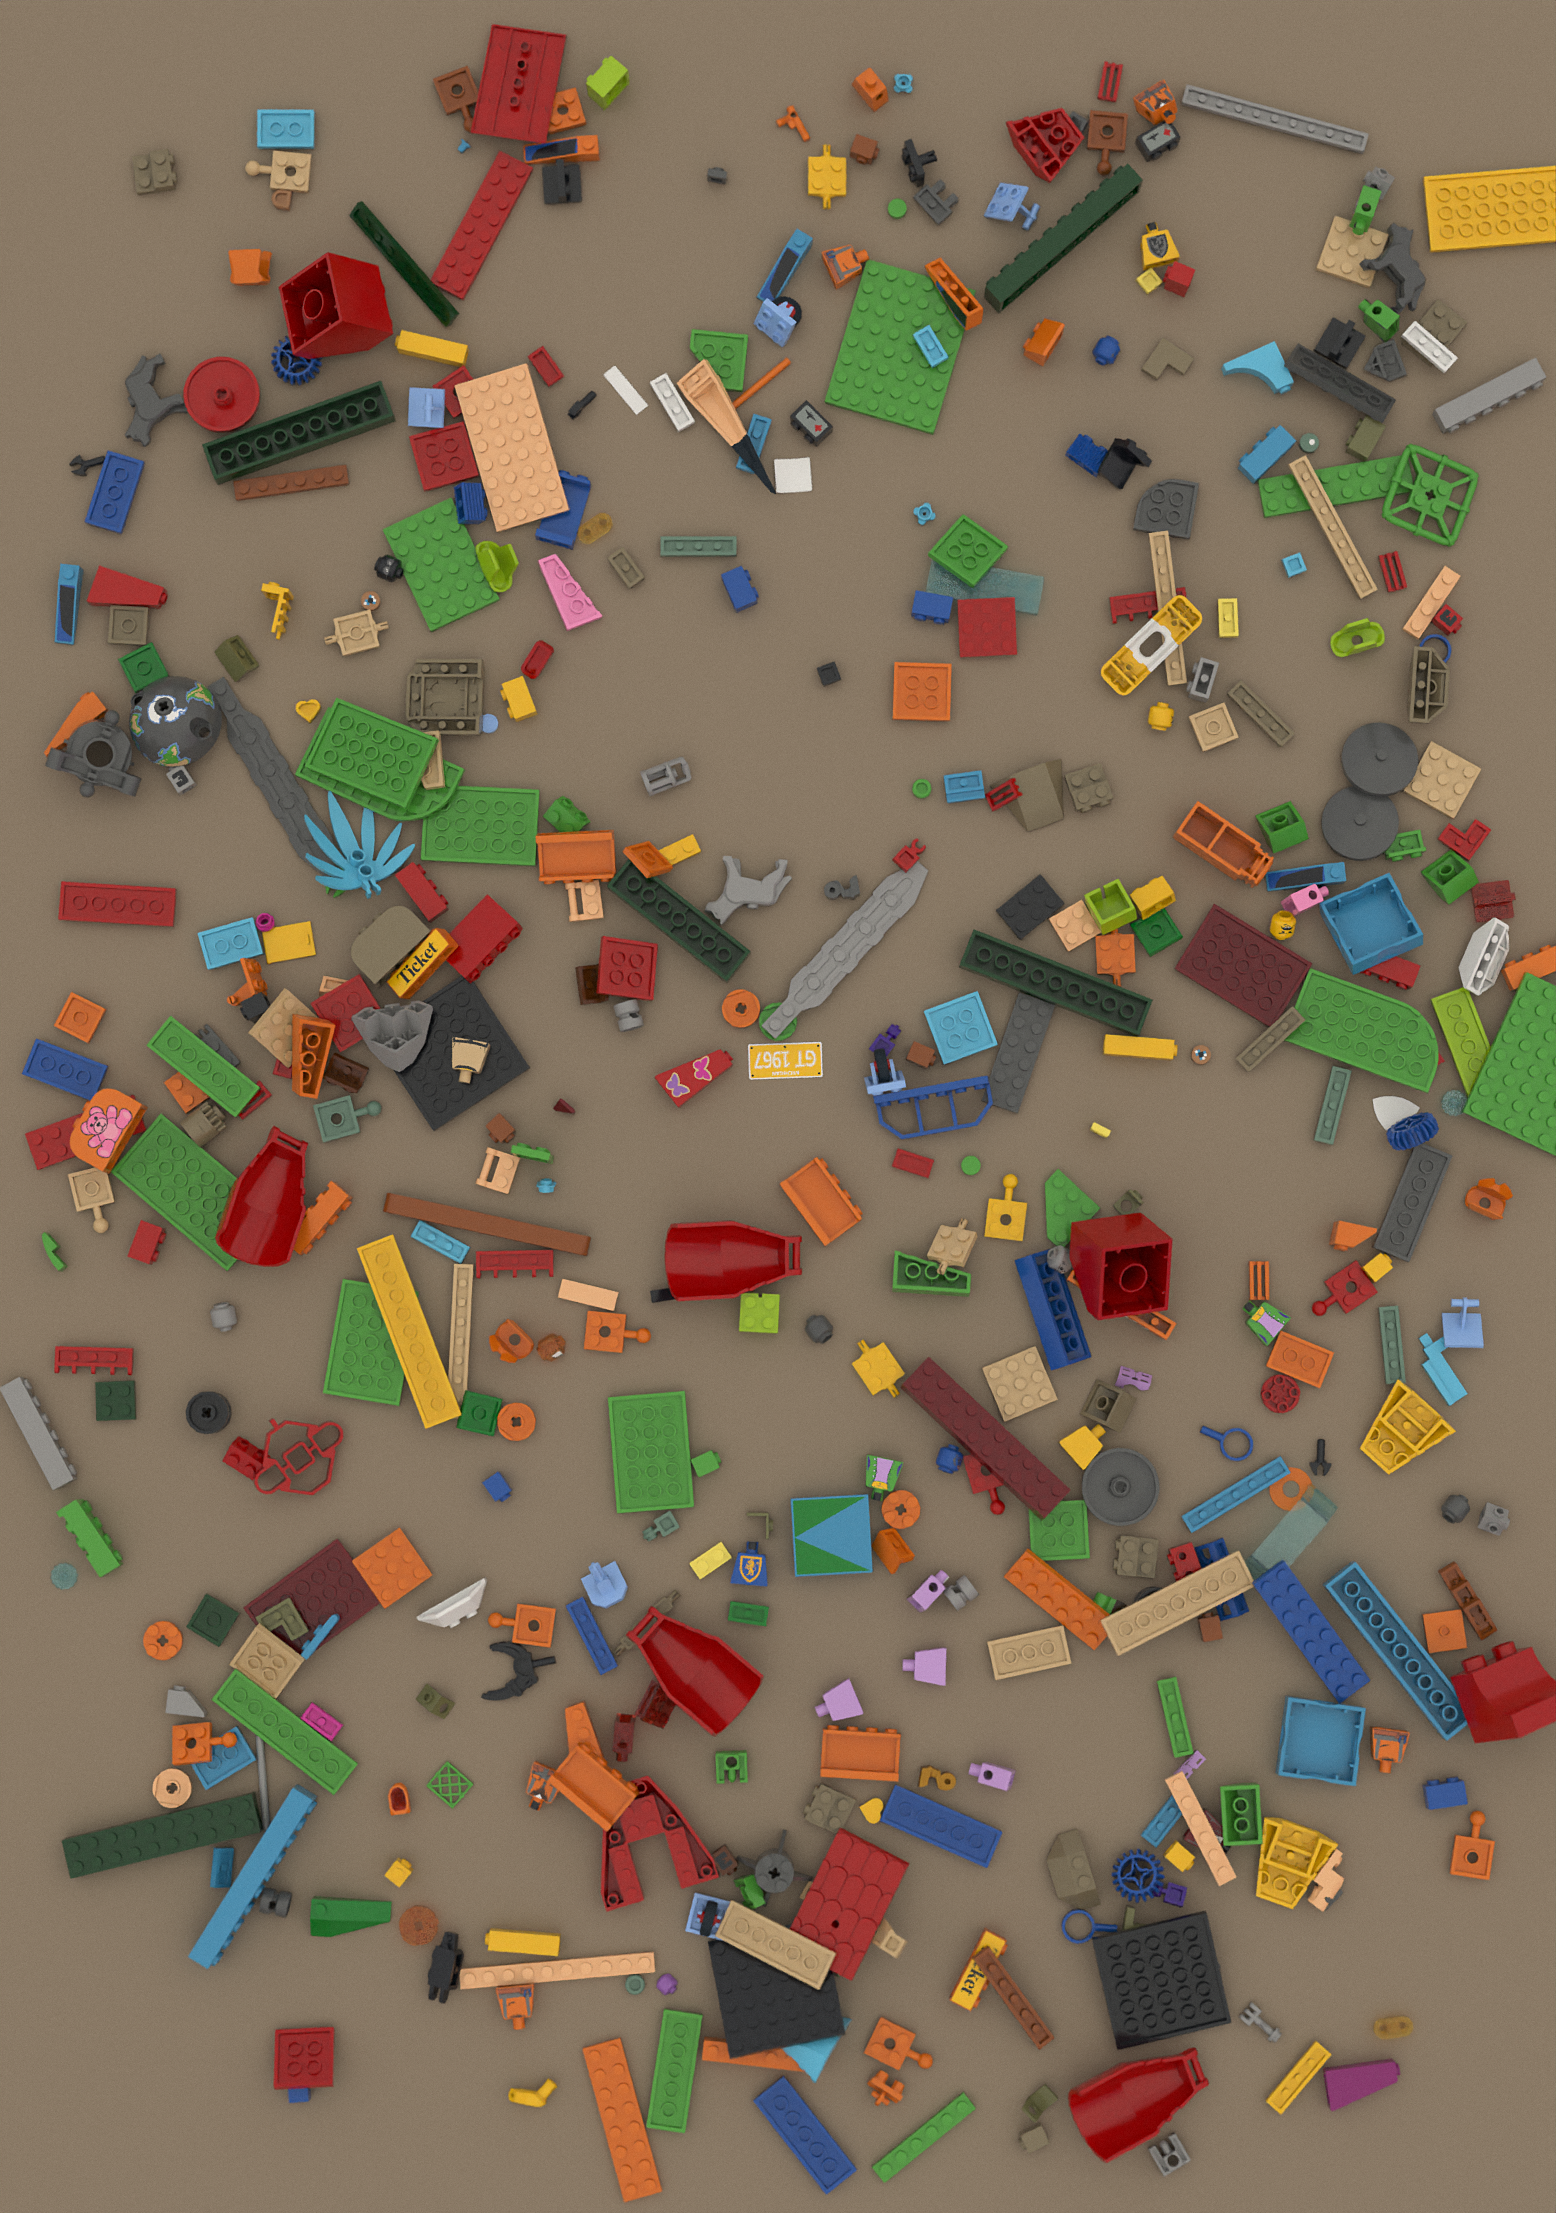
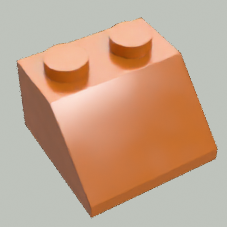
M1045 318L1042 323L1038 322L1033 330L1035 333L1033 338H1028L1023 346L1025 349L1024 356L1043 367L1063 336L1065 324Z
M1336 1221L1333 1224L1329 1245H1333L1335 1250L1348 1251L1349 1248L1355 1247L1377 1233V1229L1344 1221Z

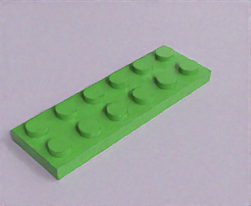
M171 1015L146 1045L236 1118L260 1090L258 1085Z
M664 2008L647 2128L685 2133L703 2014Z

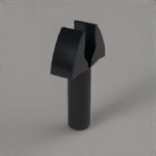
M590 391L580 402L577 400L567 415L572 419L577 418L581 414L582 409L596 397V393Z
M78 455L69 465L72 467L80 464L81 467L71 472L78 476H87L86 470L103 464L105 456L85 461L81 455Z
M1318 1439L1317 1460L1314 1463L1309 1462L1312 1472L1317 1476V1467L1321 1463L1323 1466V1476H1325L1330 1470L1332 1463H1327L1324 1460L1325 1440Z

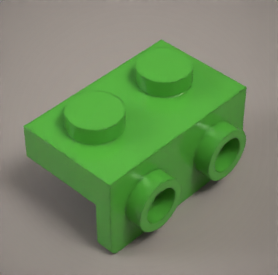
M564 796L556 799L543 815L559 832L581 831L590 823L587 815L583 811L578 810L573 805V802Z
M1421 830L1397 834L1395 841L1385 852L1386 860L1392 859V862L1404 860L1403 857L1411 856V858L1421 857L1422 853L1426 851V847L1423 845Z

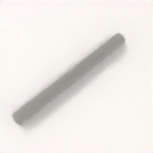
M255 1735L262 1828L268 1829L270 1817L264 1740Z

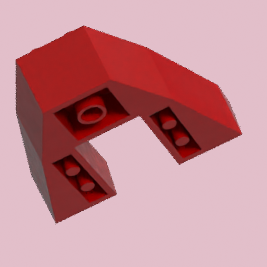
M648 1775L631 1780L637 1786V1791L640 1793L608 1831L603 1829L601 1895L606 1912L644 1900L645 1896L629 1845L630 1842L665 1832L681 1889L719 1878V1872L713 1857L678 1807Z

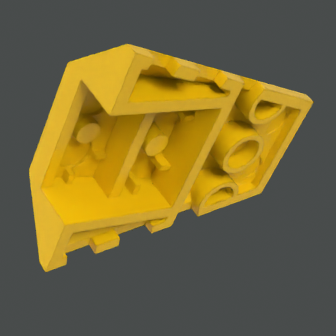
M1397 1379L1360 1449L1389 1475L1414 1457L1455 1433L1456 1430L1413 1389Z
M1264 1817L1263 1844H1261L1256 1896L1293 1909L1308 1889L1307 1887L1311 1881L1315 1879L1323 1864L1327 1862L1330 1854L1336 1849L1338 1843L1319 1831L1286 1819Z

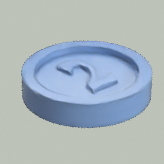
M492 714L483 715L482 731L485 733L496 731L498 728L497 718Z

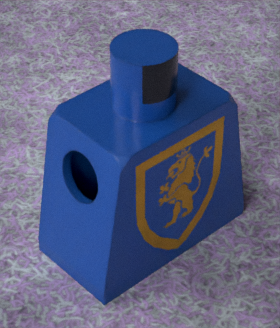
M747 1541L746 1552H738L730 1583L767 1587L765 1554H758L759 1542Z

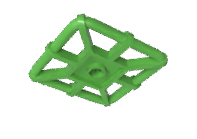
M1406 445L1396 472L1391 477V485L1383 504L1381 516L1388 522L1413 532L1412 534L1415 536L1420 535L1440 545L1451 547L1459 536L1466 514H1469V506L1478 483V472L1475 473L1471 468L1448 459V456L1444 454L1439 455L1418 445ZM1416 453L1438 462L1434 475L1423 472ZM1408 458H1410L1417 474L1413 485L1401 479ZM1444 465L1468 475L1454 483L1440 479ZM1470 481L1462 505L1449 501L1454 487ZM1398 486L1409 490L1410 494L1407 502L1390 510ZM1431 491L1434 498L1428 500V496L1425 494ZM1446 507L1459 512L1451 535L1443 519ZM1406 508L1419 512L1415 525L1392 514ZM1425 516L1436 520L1443 537L1422 528Z

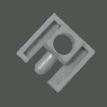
M1175 2133L1168 2136L1175 2148L1174 2150H1171L1166 2141H1160V2147L1165 2154L1164 2156L1160 2155L1155 2145L1148 2148L1164 2177L1191 2161ZM1170 2155H1176L1179 2159L1178 2163L1174 2166L1169 2165L1167 2162Z

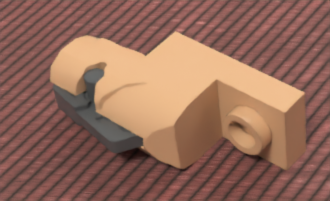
M1338 1849L1333 1850L1327 1862L1318 1871L1314 1879L1318 1886L1314 1887L1308 1898L1310 1903L1323 1912L1343 1894L1341 1886L1343 1885L1344 1878L1332 1870L1333 1867H1337L1342 1861L1341 1856L1343 1853Z

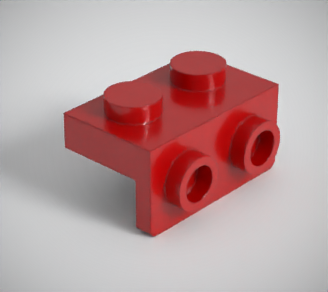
M238 1436L230 1445L222 1461L253 1481L255 1473L263 1467L261 1465L263 1450Z

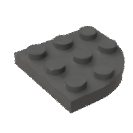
M1169 479L1152 486L1143 494L1139 501L1133 530L1147 533L1168 531L1169 537L1189 540L1199 483Z

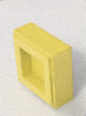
M1149 268L1136 279V282L1147 295L1163 283L1152 268Z
M1095 1122L1090 1127V1131L1104 1138H1107L1111 1130Z

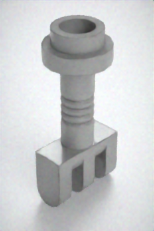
M1251 2002L1249 2006L1254 2009L1253 2013L1246 2008L1244 2012L1249 2015L1248 2019L1243 2014H1240L1239 2018L1248 2026L1254 2022L1269 2035L1267 2039L1275 2043L1282 2035L1279 2032L1280 2029L1278 2027L1273 2029L1258 2016L1262 2011Z

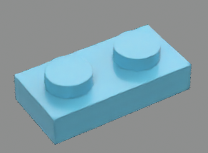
M930 325L913 334L914 340L931 368L948 359V355Z

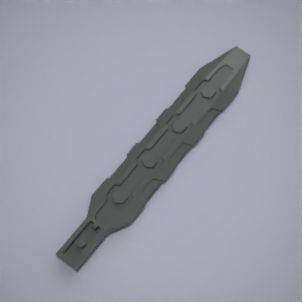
M224 677L207 686L218 700L220 708L227 718L228 740L236 753L241 756L256 786H259L270 804V809L274 816L279 819L290 837L289 840L297 854L322 876L332 877L316 868L305 857L306 853L338 868V865L321 850L305 823L304 815H307L334 845L333 838L309 803V798L305 791L298 785L289 770V765L283 755H280L262 720L243 709Z

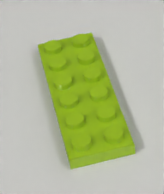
M1462 987L1432 998L1430 1002L1468 1097L1491 1047L1470 992Z

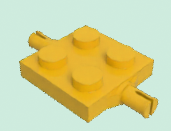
M829 144L823 145V156L808 157V196L823 198V209L827 208V210L831 209V198L846 196V158L831 156V145Z
M864 1339L861 1340V1343L858 1342L857 1344L863 1354L852 1365L872 1395L884 1389H888L893 1398L896 1397V1394L899 1395L900 1393L894 1383L905 1372L886 1344L883 1342L877 1347L869 1348Z

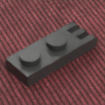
M208 1024L204 1026L209 1031L207 1034L202 1029L198 1031L203 1036L201 1040L234 1067L241 1063Z

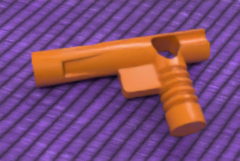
M793 105L787 108L789 114L776 120L778 127L788 123L790 129L796 127L803 141L807 142L811 138Z

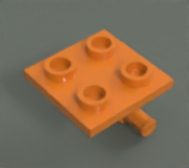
M240 959L247 983L232 996H228L227 1002L232 1006H238L241 1004L240 1002L260 992L268 996L266 992L268 987L265 980H262L260 974L262 969L256 959Z

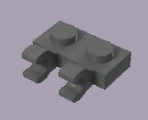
M941 179L932 187L926 184L913 196V199L938 226L952 214L950 208L958 202V197L954 193L944 202L937 195L946 188V184Z

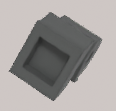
M857 875L849 880L851 885L849 889H844L838 880L827 883L824 887L825 896L829 900H836L840 896L843 899L854 900L857 896H860Z

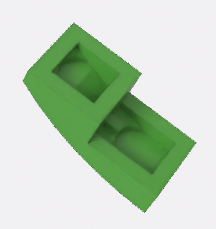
M44 1232L42 1240L47 1255L56 1269L62 1272L68 1266L55 1253L60 1248V1245L49 1233Z

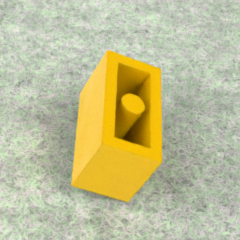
M523 676L502 683L503 689L500 692L503 700H508L510 707L507 710L510 718H515V721L519 722L537 715Z
M1163 876L1152 879L1147 885L1142 888H1136L1130 894V899L1143 920L1176 901L1173 890Z

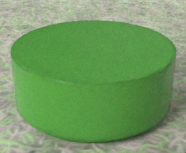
M901 199L890 201L888 205L889 215L894 219H900L905 216L907 211L906 203Z
M919 779L914 782L912 792L919 799L927 798L931 793V784L925 779Z
M967 1156L963 1159L961 1169L965 1174L975 1175L980 1170L981 1164L978 1158Z

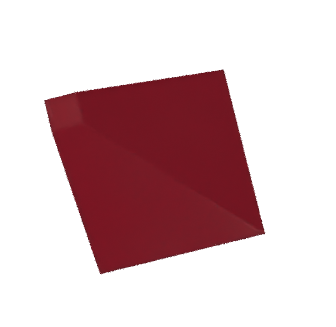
M561 1098L553 1108L557 1112L572 1115L576 1113Z

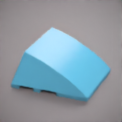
M842 2017L846 2031L852 2019ZM841 2036L781 2049L789 2057L791 2056L799 2064V2067L807 2072L811 2080L816 2083Z

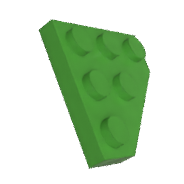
M692 329L691 352L700 362L703 359L708 360L715 373L720 377L726 391L743 392L748 335Z
M1059 1169L1045 1182L1047 1238L1055 1246L1061 1245L1065 1247L1071 1237V1222L1090 1220L1100 1207Z

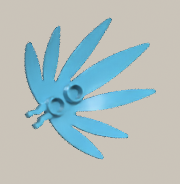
M328 791L331 825L344 857L307 815H304V820L321 850L343 870L306 853L305 857L309 862L322 872L332 876L316 875L315 880L337 890H353L362 887L366 891L367 899L371 898V887L372 891H375L378 896L381 894V888L376 882L384 880L395 873L409 858L415 848V844L410 845L387 862L399 839L402 823H399L385 841L376 861H373L375 843L373 811L366 808L363 809L361 823L362 849H359L354 833L332 792Z

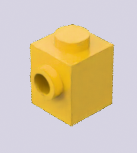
M398 1857L384 1876L400 1888L414 1869L411 1867L412 1864Z

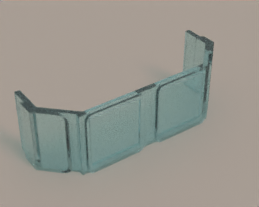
M1313 1484L1307 1485V1490L1301 1499L1253 1554L1244 1561L1254 1581L1282 1559L1289 1567L1323 1529L1338 1507Z

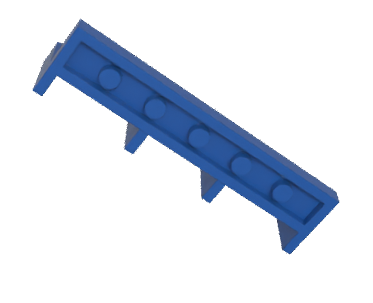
M987 1075L873 1096L874 1104L877 1107L879 1124L902 1140L978 1126L993 1105L991 1087ZM974 1087V1090L986 1088L989 1102L977 1120L972 1123L958 1125L952 1091L958 1094L967 1092L966 1088ZM936 1094V1097L949 1095L954 1126L924 1131L919 1100L929 1099L928 1095ZM911 1098H914L920 1132L902 1135L883 1121L881 1107L891 1106V1102L898 1101L899 1104L908 1103Z

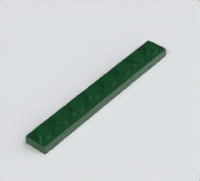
M358 202L349 216L445 327L451 326L459 312L364 202Z

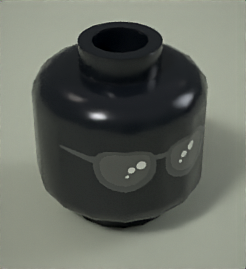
M384 555L377 559L374 571H376L377 577L388 582H394L397 578L400 579L402 577L404 568H401V560L390 555Z

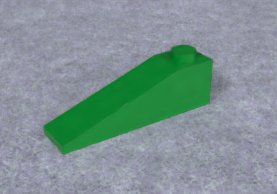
M314 1896L311 1900L310 1912L311 1936L333 1937L390 1922L392 1901Z

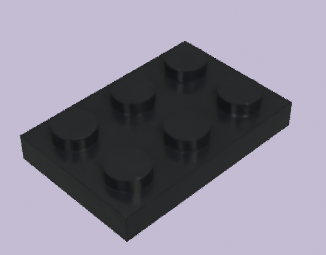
M1040 874L999 907L996 912L1018 939L1021 940L1065 903Z

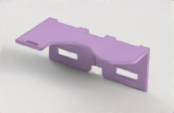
M1121 1366L1115 1386L1123 1388L1124 1385L1131 1384L1135 1385L1139 1390H1148L1152 1375L1143 1372L1137 1373L1133 1369Z
M1195 1750L1194 1754L1174 1774L1183 1771L1184 1775L1188 1773L1186 1779H1188L1193 1773L1192 1768L1197 1769L1206 1758L1198 1750Z

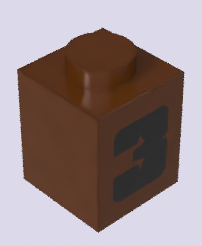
M726 1844L710 1854L722 1876L726 1874L730 1876L738 1870L736 1866L739 1865V1862Z

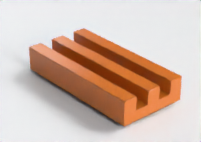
M1249 1261V1300H1269V1261ZM1253 1265H1257V1296H1254ZM1261 1265H1264L1265 1296H1262Z

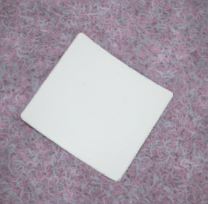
M809 457L774 460L777 493L812 491Z

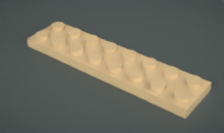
M1239 1550L1101 1619L1100 1622L1117 1656L1253 1588L1252 1582L1254 1580Z

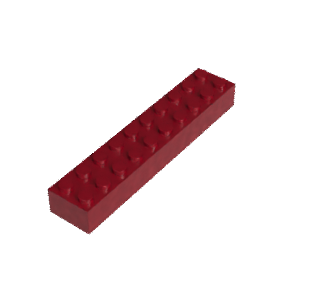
M930 1357L900 1387L1041 1521L1070 1492V1489Z

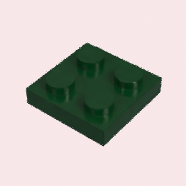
M135 1381L95 1382L96 1421L136 1419Z
M206 1593L186 1628L220 1647L240 1613Z

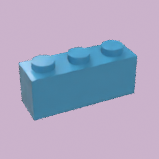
M1281 425L1276 429L1274 427L1271 428L1266 434L1267 438L1263 442L1259 440L1252 447L1254 451L1249 455L1246 453L1239 460L1240 465L1238 469L1253 484L1284 456L1296 442Z

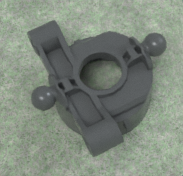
M115 710L107 711L104 719L88 720L77 726L69 739H64V743H67L66 752L51 747L45 764L46 767L74 774L81 781L85 782L80 786L79 791L86 798L93 796L95 793L94 786L104 785L135 797L142 779L126 773L129 766H134L135 763L131 762L132 748L129 738L124 730L117 725L120 716ZM104 741L111 746L113 756L107 765L101 767L94 766L88 761L86 750L91 743Z

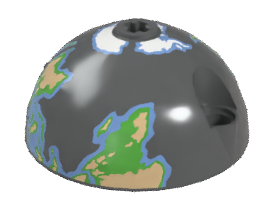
M181 676L160 678L151 682L139 693L131 697L129 716L131 737L138 751L155 764L177 767L193 763L203 757L214 746L219 737L222 726V713L218 700L207 687L194 679ZM206 732H210L207 737L203 738V735Z

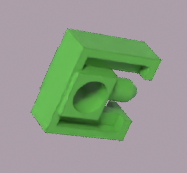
M747 1750L716 1751L717 1784L724 1783V1770H728L729 1781L734 1782L736 1780V1770L740 1769V1783H748ZM734 1757L737 1762L730 1765L726 1762V1759Z
M754 1874L743 1875L733 1880L736 1887L741 1886L740 1890L745 1900L742 1902L744 1906L753 1909L766 1904L763 1898L764 1894L761 1887L757 1884Z

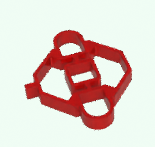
M274 1418L269 1419L268 1421L273 1429L266 1433L261 1462L263 1467L255 1473L253 1478L255 1488L263 1494H272L279 1489L284 1492L314 1495L331 1482L336 1452L334 1448L343 1439L342 1428L332 1421H327L317 1426L316 1424L284 1420L277 1424ZM286 1424L307 1427L306 1436L312 1443L311 1446L307 1447L302 1441H297L282 1453L281 1456L286 1462L282 1467L275 1458L267 1457L272 1434ZM334 1425L338 1429L339 1436L334 1443L321 1451L312 1436L324 1427ZM301 1445L311 1459L295 1470L286 1458V1455ZM313 1449H316L320 1456L329 1458L326 1480L311 1491L290 1488L291 1479L285 1473L286 1469L290 1468L295 1474H300L315 1462V1457L311 1453ZM275 1464L284 1476V1480L269 1490H262L258 1485V1478Z

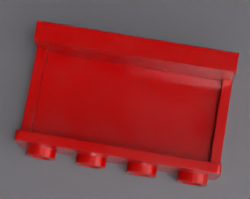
M487 894L449 933L459 946L446 961L469 983H472L480 977L481 972L486 967L492 965L499 953H503L507 949L508 944L512 940L519 937L523 928Z

